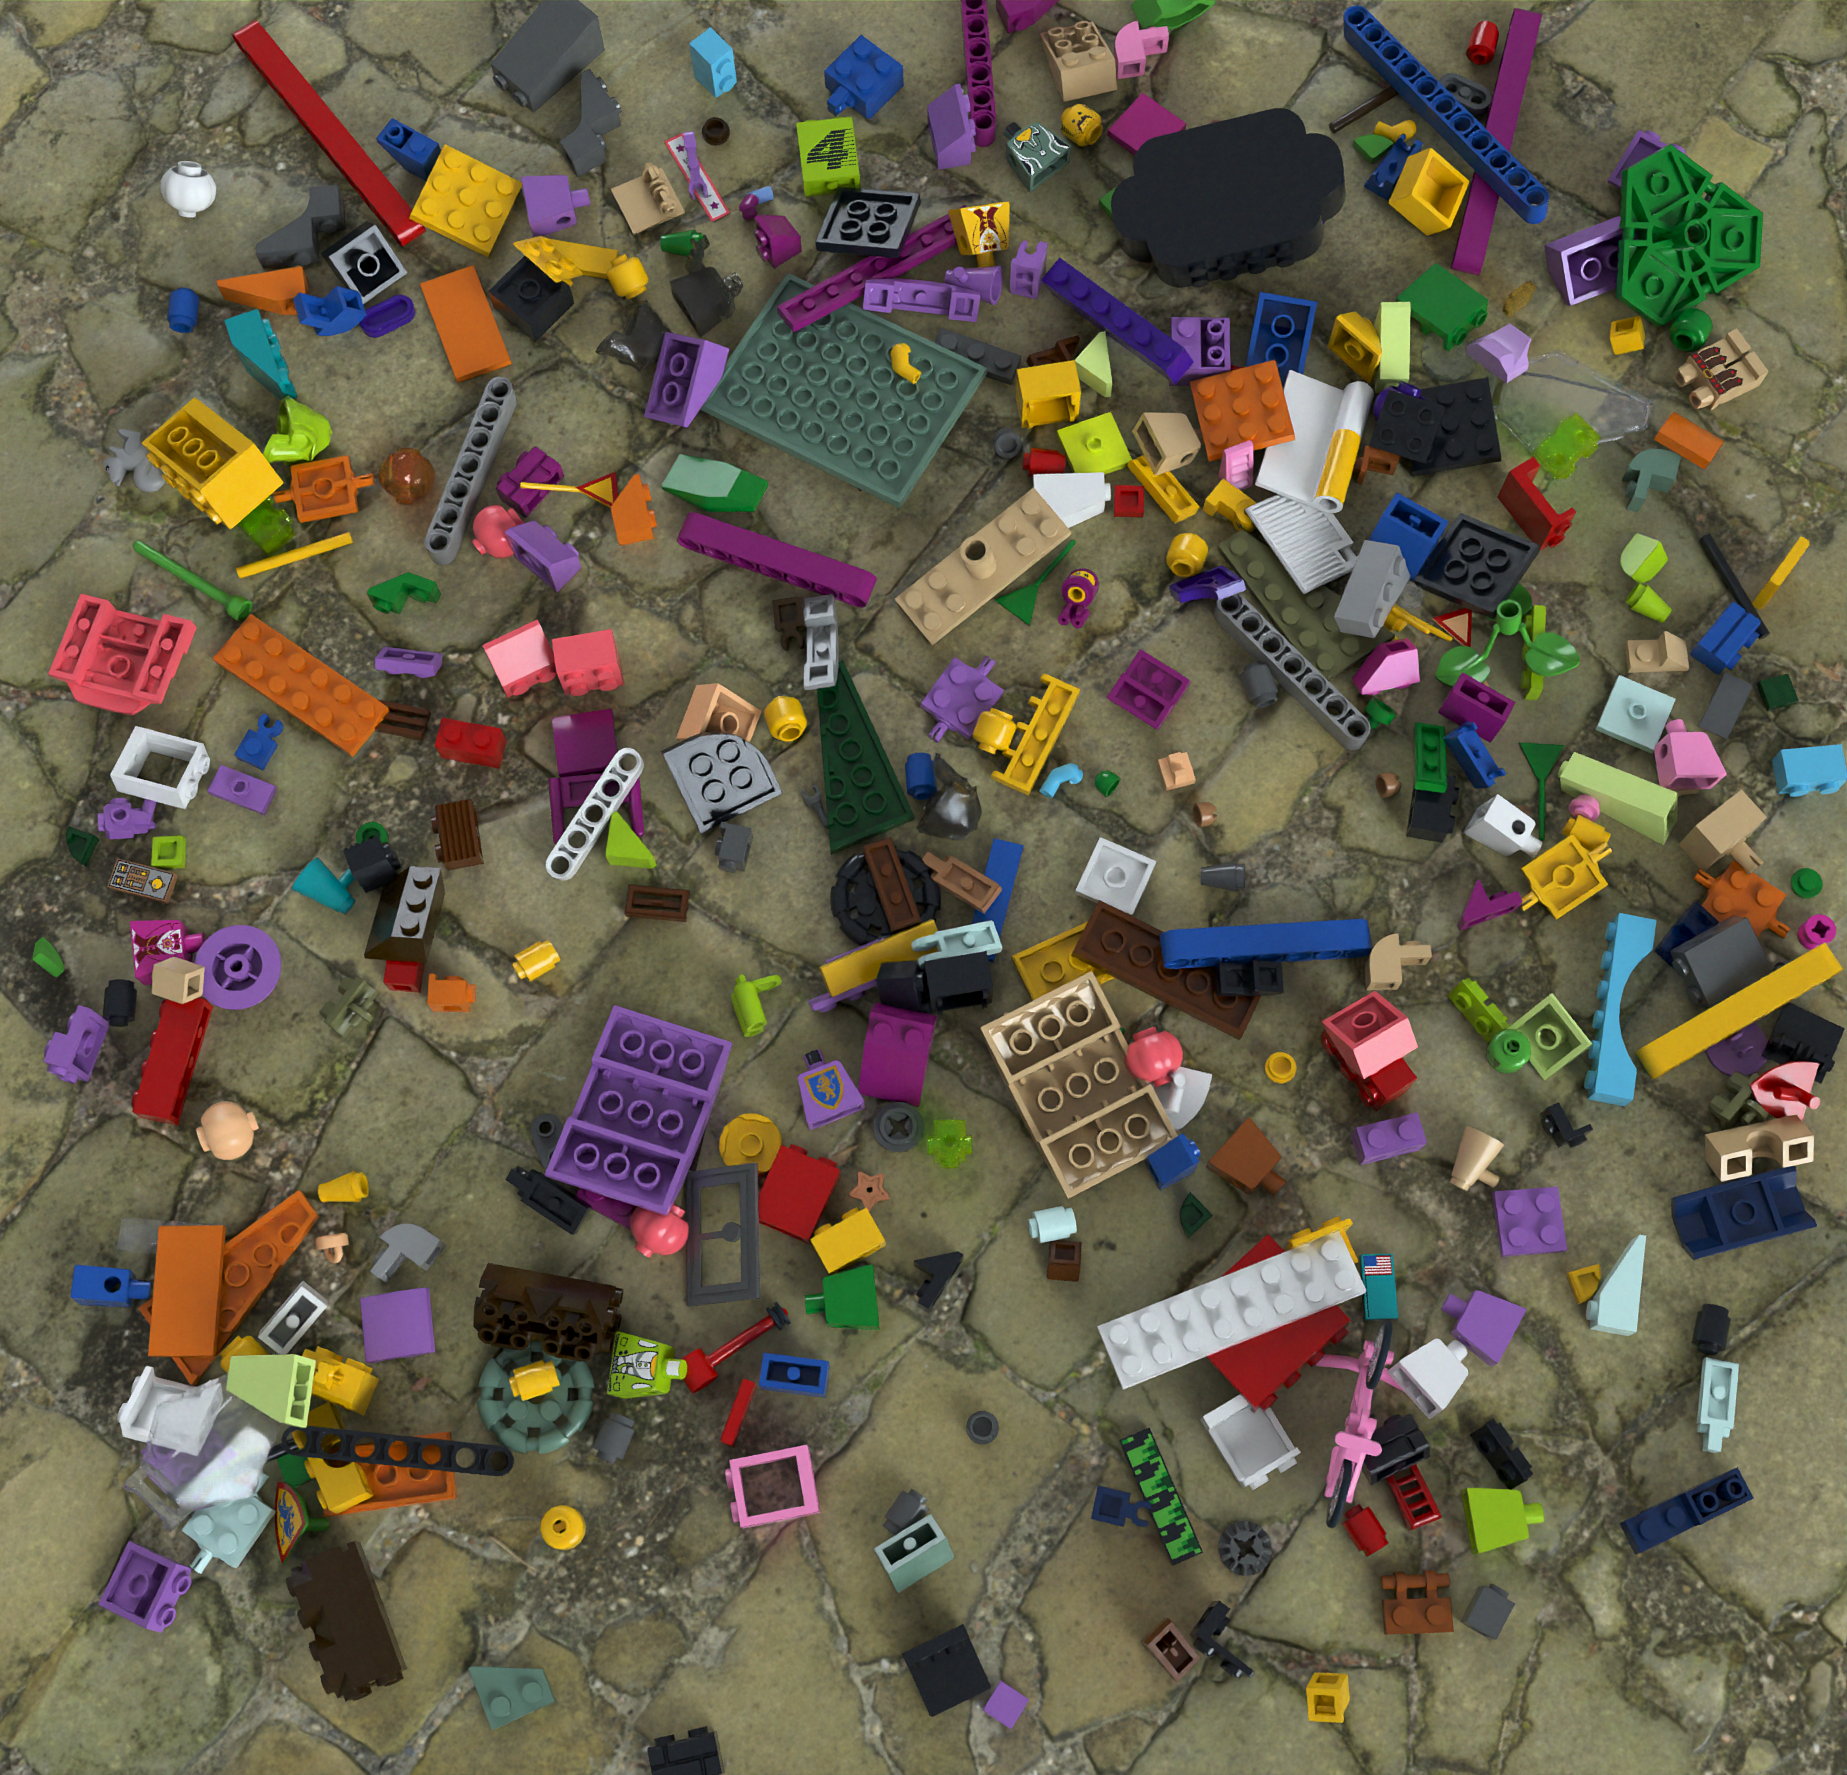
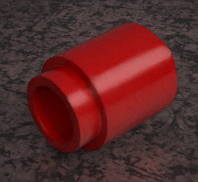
M1481 21L1471 32L1466 56L1475 64H1487L1494 58L1499 32L1498 27L1493 22Z
M1031 447L1029 453L1024 452L1022 470L1027 471L1028 477H1033V474H1064L1066 454L1059 453V450Z
M1358 1504L1343 1514L1346 1520L1341 1523L1358 1551L1362 1550L1366 1557L1389 1543L1385 1537L1386 1531L1370 1506L1363 1509Z

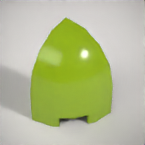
M1636 533L1623 550L1620 565L1624 573L1631 580L1645 583L1651 580L1669 559L1660 541Z

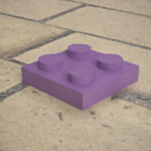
M1558 1187L1494 1191L1492 1193L1500 1257L1567 1251Z

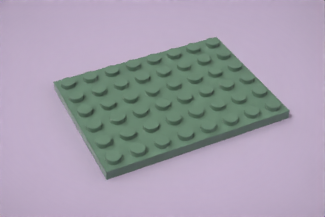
M787 273L726 362L722 378L700 410L901 509L987 375V368L867 310H863V308L850 302L793 333L777 314V306L815 285ZM905 343L910 347L911 352L908 353L909 364L921 371V377L915 384L893 371L890 352L894 345Z

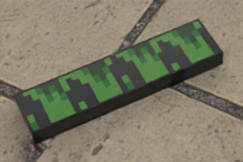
M1150 1427L1119 1440L1143 1499L1153 1504L1152 1509H1148L1171 1565H1176L1203 1553Z

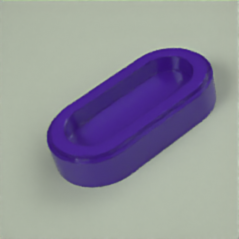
M395 295L366 309V317L359 323L362 331L367 336L372 338L381 337L412 321L415 316V307L409 297Z

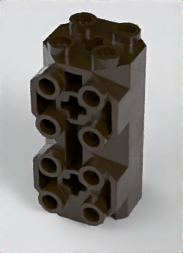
M492 1263L487 1264L481 1276L479 1288L483 1289L481 1296L476 1297L473 1327L478 1331V1338L483 1343L513 1350H523L529 1346L530 1342L535 1340L542 1343V1350L546 1354L579 1362L589 1361L597 1352H611L614 1340L612 1332H619L622 1315L616 1312L617 1307L620 1308L624 1289L608 1284Z
M357 1541L347 1543L349 1549L341 1552L339 1546L303 1561L301 1563L302 1567L296 1566L292 1568V1576L286 1578L289 1593L292 1597H297L301 1608L297 1611L300 1624L304 1630L311 1627L315 1634V1640L309 1643V1649L313 1659L316 1662L320 1661L324 1674L320 1676L322 1686L328 1695L334 1692L337 1698H344L345 1702L350 1700L356 1701L372 1694L371 1687L375 1685L377 1687L383 1685L387 1687L403 1680L402 1672L407 1670L361 1542Z

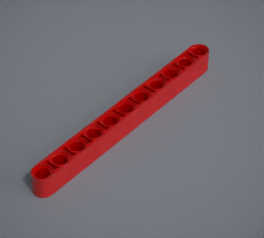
M255 19L234 32L232 36L243 54L401 247H404L425 233L426 229L423 225L409 219L412 212L411 207L261 24Z

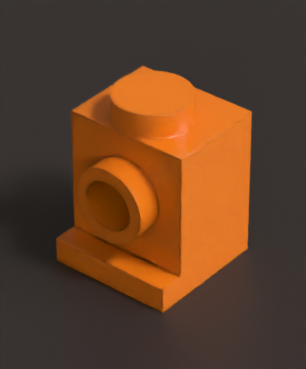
M429 974L427 1005L433 1012H470L471 1003L476 1001L475 984H469L460 976H445L444 980H440L436 974Z

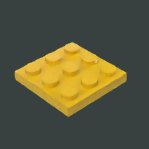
M445 144L409 219L489 257L522 188V182Z

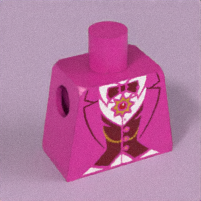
M179 920L130 921L135 978L143 985L152 984L154 964L172 957L192 962L191 953L198 952L202 944L207 940L205 933L189 935L188 927Z

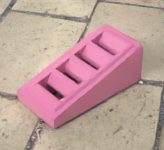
M1248 440L1224 449L1218 474L1219 481L1225 479L1240 491L1252 486V441Z

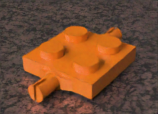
M348 455L290 466L292 475L290 489L274 491L273 497L276 504L293 500L296 505L298 519L300 523L359 512L356 498L358 488L374 486L375 482L372 473L355 476L352 472L351 460Z
M1735 860L1716 879L1701 868L1693 877V880L1708 888L1706 898L1697 912L1715 924H1719L1731 916L1748 918L1757 938L1767 928L1782 939L1790 931V927L1775 919L1777 909L1787 895L1752 872L1748 875Z

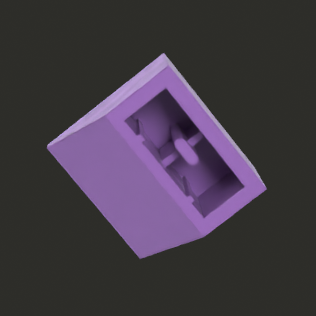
M961 84L953 85L927 106V122L938 170L971 164V152H975L973 137L976 136L973 118L969 119L968 94L963 95Z
M1171 317L1169 337L1186 349L1194 363L1176 384L1169 381V386H1190V381L1230 371V318Z

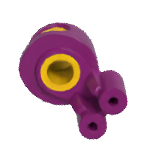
M1086 568L1075 569L1064 581L1061 593L1067 604L1064 605L1057 618L1059 624L1067 625L1071 622L1073 627L1079 629L1088 619L1090 612L1086 607L1091 604L1099 589L1098 578L1091 570Z

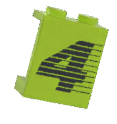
M838 116L832 119L806 120L796 123L805 197L836 194L838 187L860 188V174L852 117Z

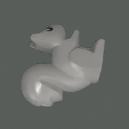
M119 428L118 433L124 439L123 447H109V450L116 457H109L103 461V467L110 475L111 482H115V485L118 487L126 472L134 471L133 480L135 486L140 491L154 492L159 490L165 483L161 476L163 472L160 468H155L146 458L149 452L142 445V442L149 436L140 432Z

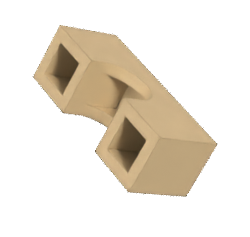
M1797 1114L1705 1134V1161L1721 1182L1752 1175V1159L1756 1157L1775 1159L1782 1168L1814 1161V1135Z

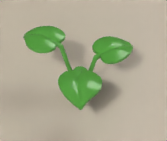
M1518 583L1509 598L1498 605L1496 617L1491 619L1485 616L1489 620L1496 621V624L1493 625L1492 634L1482 655L1479 656L1477 651L1471 647H1454L1442 656L1435 673V678L1445 686L1452 688L1463 672L1484 683L1490 675V668L1483 661L1488 657L1498 632L1505 635H1513L1517 631L1521 632L1526 646L1531 648L1525 654V663L1532 672L1540 676H1555L1569 671L1580 664V657L1576 649L1565 638L1555 633H1540L1534 643L1530 640L1526 631V624L1521 622V619L1531 611L1532 597L1526 588Z

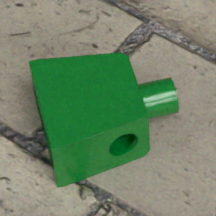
M873 1264L822 1278L823 1293L805 1295L806 1315L825 1313L827 1327L880 1330Z

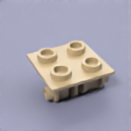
M646 163L643 166L642 176L611 188V192L633 235L685 213L662 167L658 169L653 163Z

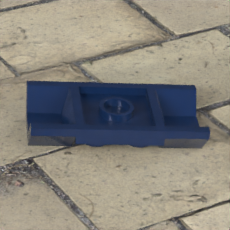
M1795 1165L1671 1198L1672 1220L1682 1248L1693 1260L1817 1227L1816 1221L1805 1211L1796 1186L1797 1170Z

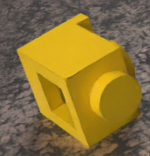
M1314 1672L1306 1687L1309 1721L1343 1723V1713L1350 1701L1348 1674Z

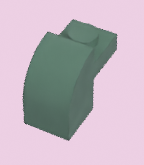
M1648 449L1633 458L1621 480L1628 482L1625 497L1629 498L1627 510L1635 512L1640 510L1646 500L1648 488L1668 493L1676 479L1681 455L1663 449Z

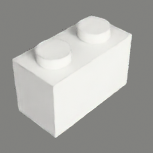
M302 1281L260 1330L258 1338L278 1354H287L325 1310L328 1300Z

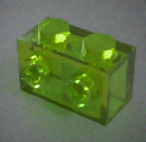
M1573 412L1529 455L1531 457L1534 456L1541 465L1540 467L1553 480H1559L1560 478L1565 480L1577 469L1574 464L1582 456L1587 459L1599 448L1597 442L1602 437L1577 412Z
M270 496L237 524L268 557L272 556L296 536L291 527L293 520L283 509L277 511L272 506L275 502Z

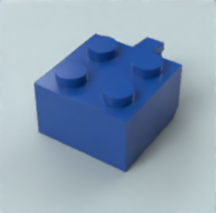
M860 35L824 70L825 88L832 92V96L827 100V109L835 116L839 115L849 106L866 119H870L904 86L903 65L863 35Z

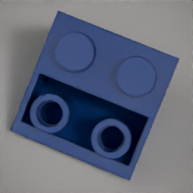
M1396 493L1382 514L1369 541L1398 545L1403 558L1406 560V566L1411 576L1409 580L1414 582V579L1442 538L1449 521L1405 496Z

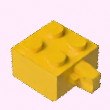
M317 1346L315 1352L305 1349L302 1356L316 1360L311 1395L364 1416L379 1382V1378L371 1375L373 1368L350 1358H347L344 1364L342 1363V1356Z

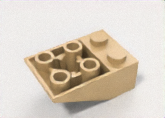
M1081 21L1074 26L1065 28L1054 27L1049 29L1048 32L1040 33L1054 83L1063 102L1117 90L1115 58L1093 21Z

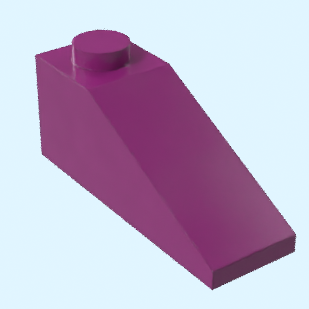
M996 0V9L1007 33L1025 30L1029 26L1034 25L1059 0Z

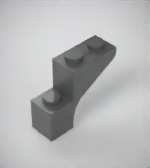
M590 68L581 74V121L570 135L560 140L563 156L577 177L606 162L604 149L607 146L602 136L621 126L619 113L622 110L615 97L610 98L606 93L608 90L600 76L596 78Z
M338 185L309 188L310 198L305 212L293 222L257 243L255 248L256 255L263 269H278L282 266L291 265L306 266L310 263L320 262L318 233H333L337 230H346L344 199Z

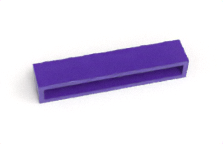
M1060 257L1041 279L1052 295L1103 332L1105 331L1109 337L1173 384H1176L1194 363L1183 346Z

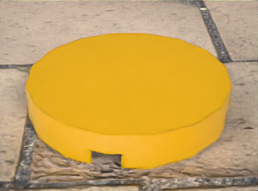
M757 1113L737 1116V1118L724 1127L719 1138V1151L726 1166L758 1163V1176L770 1171L782 1145V1138L778 1128L769 1118Z

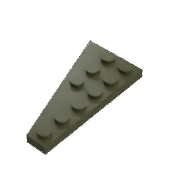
M1243 529L1218 545V551L1236 575L1244 580L1245 587L1281 635L1328 681H1331L1369 656L1378 644L1390 642L1395 638V634L1383 626L1375 638L1340 632L1334 616L1341 597L1324 585L1303 594L1273 550Z

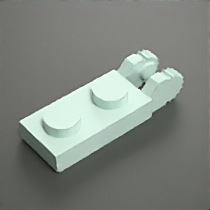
M992 920L937 931L933 935L915 939L911 943L914 952L929 950L934 946L937 948L938 952L918 958L920 969H924V961L987 951V955L1000 953L1003 948Z

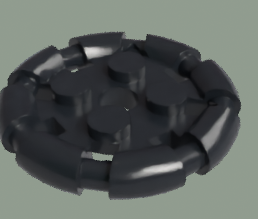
M896 849L900 863L903 864L902 869L915 905L925 907L923 914H919L921 923L930 919L936 923L937 920L934 917L936 911L941 908L940 886L931 878V868L924 863L922 857L909 849L907 852ZM855 853L843 863L835 875L837 881L835 886L831 887L830 905L833 917L838 918L841 924L839 928L844 935L859 946L898 934L897 932L891 933L882 905L877 901L878 894L870 871L866 874L863 866L867 865L863 853L858 856ZM920 878L923 886L915 890L913 881ZM849 883L857 886L855 894L847 891ZM857 908L861 917L851 919L848 912ZM870 927L881 930L879 937L868 933Z

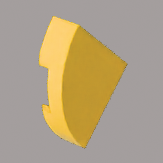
M1600 1264L1566 1274L1577 1305L1590 1299L1596 1292L1601 1279Z

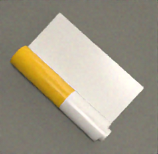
M1289 370L1283 391L1295 440L1266 447L1255 485L1323 512H1340L1345 501L1374 391L1367 383L1362 381L1349 383L1344 390Z

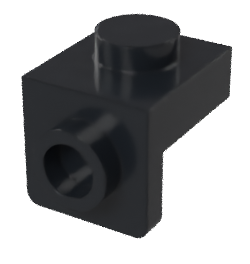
M1559 1102L1547 1107L1541 1113L1543 1129L1547 1135H1552L1558 1148L1566 1144L1573 1148L1586 1142V1135L1593 1130L1591 1124H1588L1574 1131Z

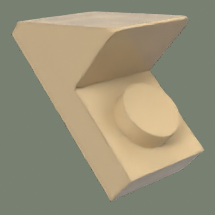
M1663 631L1658 640H1628L1625 644L1628 673L1689 670L1686 641L1667 631Z

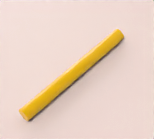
M347 532L237 567L236 571L239 578L242 579L354 542L351 533Z

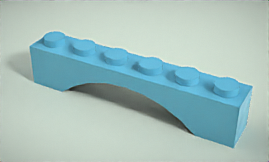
M1619 913L1611 922L1607 923L1605 940H1609L1608 950L1603 952L1601 959V969L1605 970L1604 980H1600L1597 988V999H1601L1600 1009L1595 1011L1592 1027L1597 1029L1596 1039L1591 1041L1592 1045L1589 1047L1588 1057L1593 1059L1592 1068L1587 1071L1584 1088L1589 1089L1587 1097L1589 1100L1624 1107L1633 1100L1637 1069L1630 1059L1622 1039L1619 1023L1620 1001L1624 986L1631 972L1653 950L1657 920Z

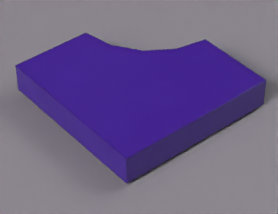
M1221 565L1171 584L1169 590L1173 598L1180 603L1201 598L1221 600L1246 590L1243 579Z

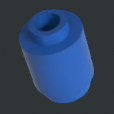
M181 287L170 293L167 321L169 322V327L179 333H190L197 324L200 298L189 288Z
M921 752L909 755L905 763L907 793L910 796H914V799L917 800L929 799L932 797V794L937 792L935 762L931 760V755Z

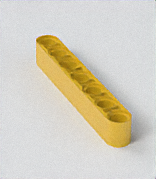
M1823 943L1636 1051L1635 1054L1651 1079H1656L1832 978L1844 969L1827 944Z

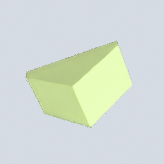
M1104 331L1099 332L1075 359L1078 378L1102 396L1111 397L1112 376L1106 332Z

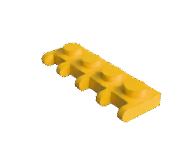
M1042 674L1040 677V681L1048 685L1042 700L1031 696L1028 701L1029 705L1037 708L1030 724L1018 722L1016 725V730L1024 734L1016 751L1008 748L1002 752L1005 757L1011 759L1005 773L993 771L990 776L993 780L1028 796L1080 694L1079 688L1047 674Z

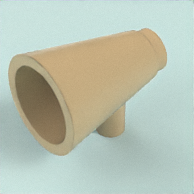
M1465 1125L1450 1183L1464 1191H1468L1469 1187H1472L1478 1179L1494 1188L1499 1181V1176L1486 1170V1168L1505 1145L1493 1137Z

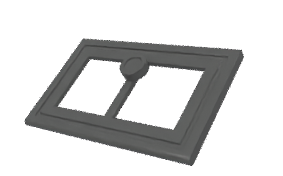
M758 1163L688 1172L686 1176V1222H688L689 1234L686 1241L687 1306L760 1299ZM740 1183V1225L728 1222L724 1225L722 1231L701 1233V1188ZM724 1238L726 1241L736 1242L740 1238L741 1282L702 1286L701 1240Z

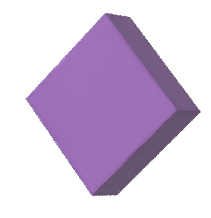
M1000 1681L983 1711L1012 1729L1029 1699Z

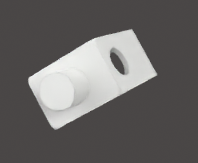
M1498 794L1476 809L1463 832L1504 856H1510L1516 851L1521 850L1534 857L1543 844L1542 841L1531 835L1536 824L1535 821Z
M1436 1338L1401 1359L1387 1373L1430 1420L1446 1408L1468 1376V1369L1460 1362L1467 1356V1349L1457 1340H1453L1446 1346L1440 1339Z

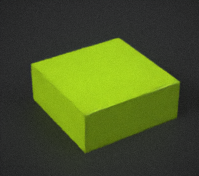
M183 835L153 837L151 866L157 869L185 868L187 839Z

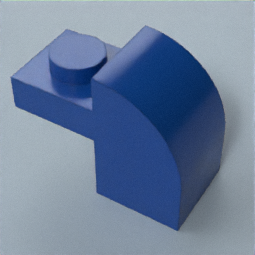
M336 286L324 298L299 293L293 298L299 322L313 326L318 336H333L347 332L366 317L360 292Z

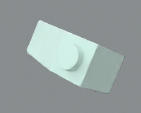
M1638 1235L1630 1241L1593 1296V1300H1589L1586 1309V1319L1590 1320L1591 1330L1630 1336L1637 1332L1646 1243L1645 1235Z

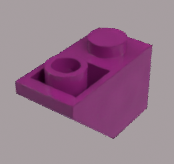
M758 215L754 217L756 228L754 236L758 243L756 251L764 262L768 260L775 269L802 252L801 236L785 216Z

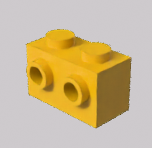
M856 1207L842 1215L843 1221L831 1226L828 1223L813 1232L815 1237L810 1239L811 1244L829 1276L843 1271L886 1246L885 1239L867 1208L859 1210Z

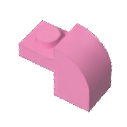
M1134 21L1125 25L1119 31L1114 48L1117 79L1143 76L1146 55L1167 52L1169 40L1167 26L1149 27L1139 30L1138 21Z

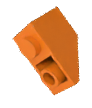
M640 474L633 475L610 507L619 546L654 539L652 528L657 527L654 509L648 510L646 503L652 501L648 483L642 484Z

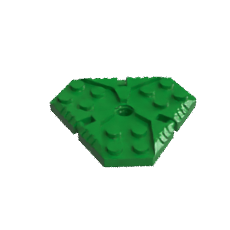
M1672 144L1662 147L1622 171L1621 221L1619 229L1623 230L1622 240H1619L1618 245L1619 263L1617 266L1616 298L1655 326L1666 324L1676 318L1683 310L1692 308L1706 300L1705 294H1716L1758 269L1761 262L1763 212L1723 182L1712 183L1710 181L1713 177L1712 174ZM1705 192L1707 195L1703 199L1701 196ZM1634 230H1638V240H1634Z

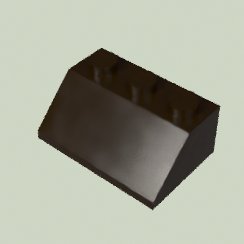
M410 866L384 884L365 949V959L427 963L445 895L441 868Z

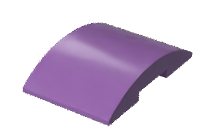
M614 1005L592 1057V1067L572 1116L567 1118L546 1169L545 1176L667 1216L683 1185L707 1126L729 1059L732 1042Z

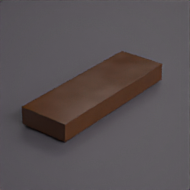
M889 837L862 846V851L891 933L893 934L921 924L918 910L892 838Z

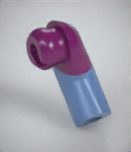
M766 186L747 193L739 205V212L742 211L743 219L749 220L756 217L757 211L755 206L774 199L771 187Z

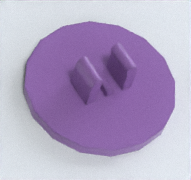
M1753 1022L1706 1049V1055L1711 1064L1723 1074L1732 1076L1735 1071L1749 1076L1756 1073L1765 1064L1767 1058L1762 1056L1768 1041L1762 1029Z

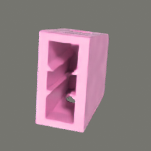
M1681 719L1673 720L1666 724L1665 727L1668 734L1654 748L1660 786L1670 790L1711 789L1727 775L1706 733L1687 732L1684 721Z

